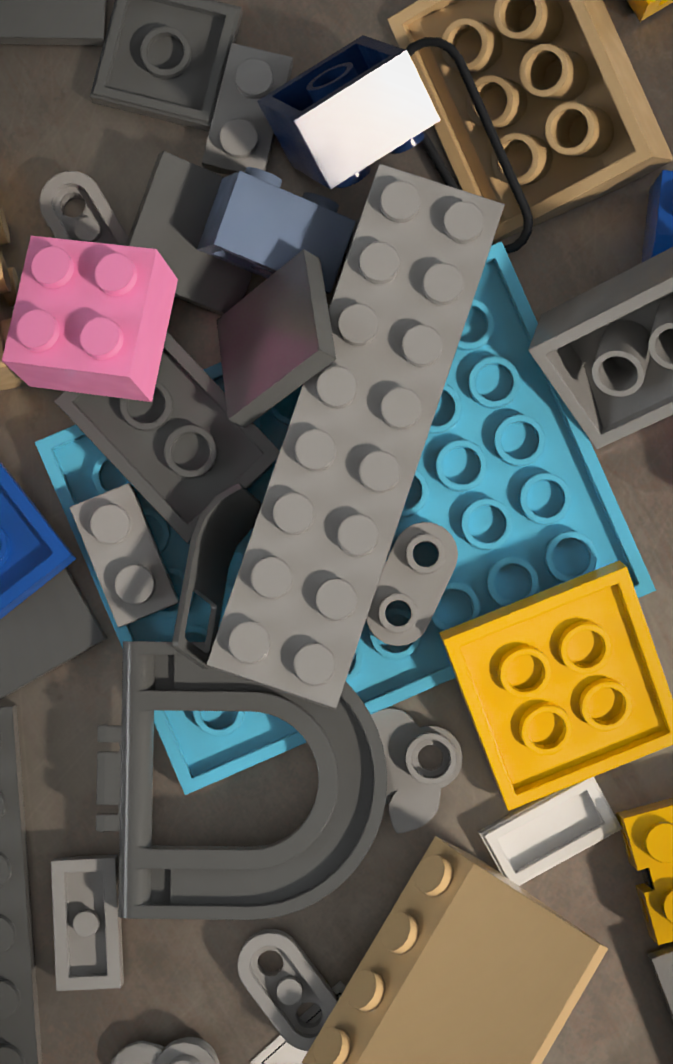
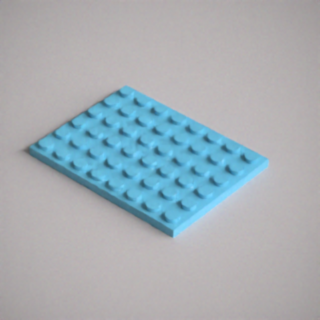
M502 241L491 246L388 554L389 557L398 536L407 527L416 523L430 522L442 526L454 538L458 550L457 564L426 631L415 642L403 646L388 645L377 639L370 631L367 621L365 622L346 682L359 695L370 714L456 678L439 632L619 560L627 566L638 598L656 591L588 436L528 351L538 322ZM221 362L203 369L225 392ZM303 385L253 422L279 451L281 450ZM77 425L36 441L35 445L122 649L123 641L172 642L179 604L125 626L117 627L69 508L130 482ZM275 465L248 489L261 503L263 502ZM134 487L180 601L190 544L185 542ZM253 528L237 545L231 560L219 627ZM422 542L413 549V558L418 565L429 567L436 563L438 552L431 543ZM192 592L185 637L190 642H205L211 606L195 592ZM393 601L387 606L385 616L390 624L403 626L409 621L411 611L406 603ZM154 710V724L185 795L307 743L293 726L278 717L266 713L251 711Z

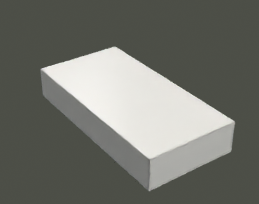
M591 777L534 800L479 830L478 833L500 873L520 886L620 831L622 827L595 778Z

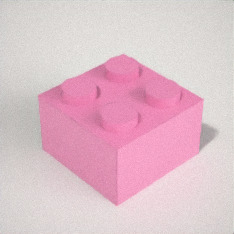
M31 236L2 362L29 387L152 402L178 278L157 249Z

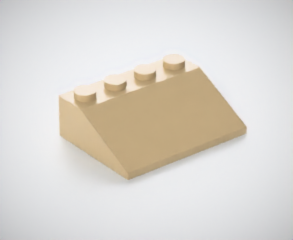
M417 0L387 19L397 43L402 49H406L410 43L424 37H440L452 43L463 56L529 204L533 217V226L612 193L673 161L670 149L603 0ZM424 47L417 50L410 58L440 118V121L435 123L434 127L462 190L505 204L493 243L522 232L524 220L521 210L455 61L448 52L438 47Z
M435 836L302 1063L542 1064L608 948L484 861Z

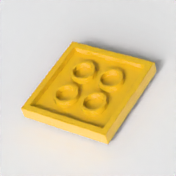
M620 560L439 632L498 790L508 811L673 745V698L628 568Z

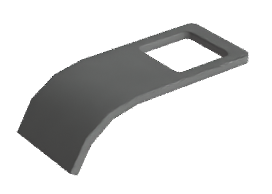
M240 483L213 498L199 516L190 541L172 645L176 651L202 669L211 668L206 664L219 628L231 560L237 545L254 528L262 505ZM192 592H195L211 606L204 651L185 637Z

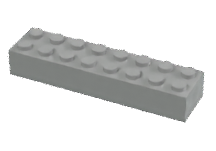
M379 163L329 308L336 360L302 386L206 664L212 669L333 710L337 709L505 204Z

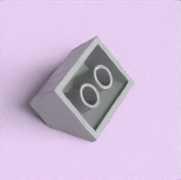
M673 247L541 314L528 351L596 450L673 415Z

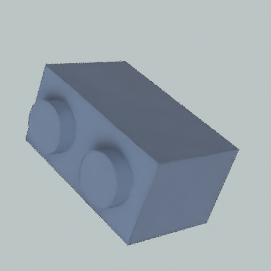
M247 167L245 172L238 171L222 178L197 250L267 279L304 249L320 258L326 294L331 293L356 221L337 213L339 205L333 200L310 192H304L302 197L280 188L282 180L279 177L258 168Z

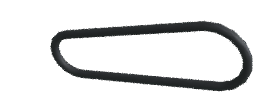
M424 37L410 43L405 49L410 57L417 50L424 47H438L448 52L455 61L523 216V230L519 238L511 244L504 245L507 254L518 251L527 243L532 233V213L463 56L452 43L440 37ZM424 130L425 137L421 143L447 186L459 189Z

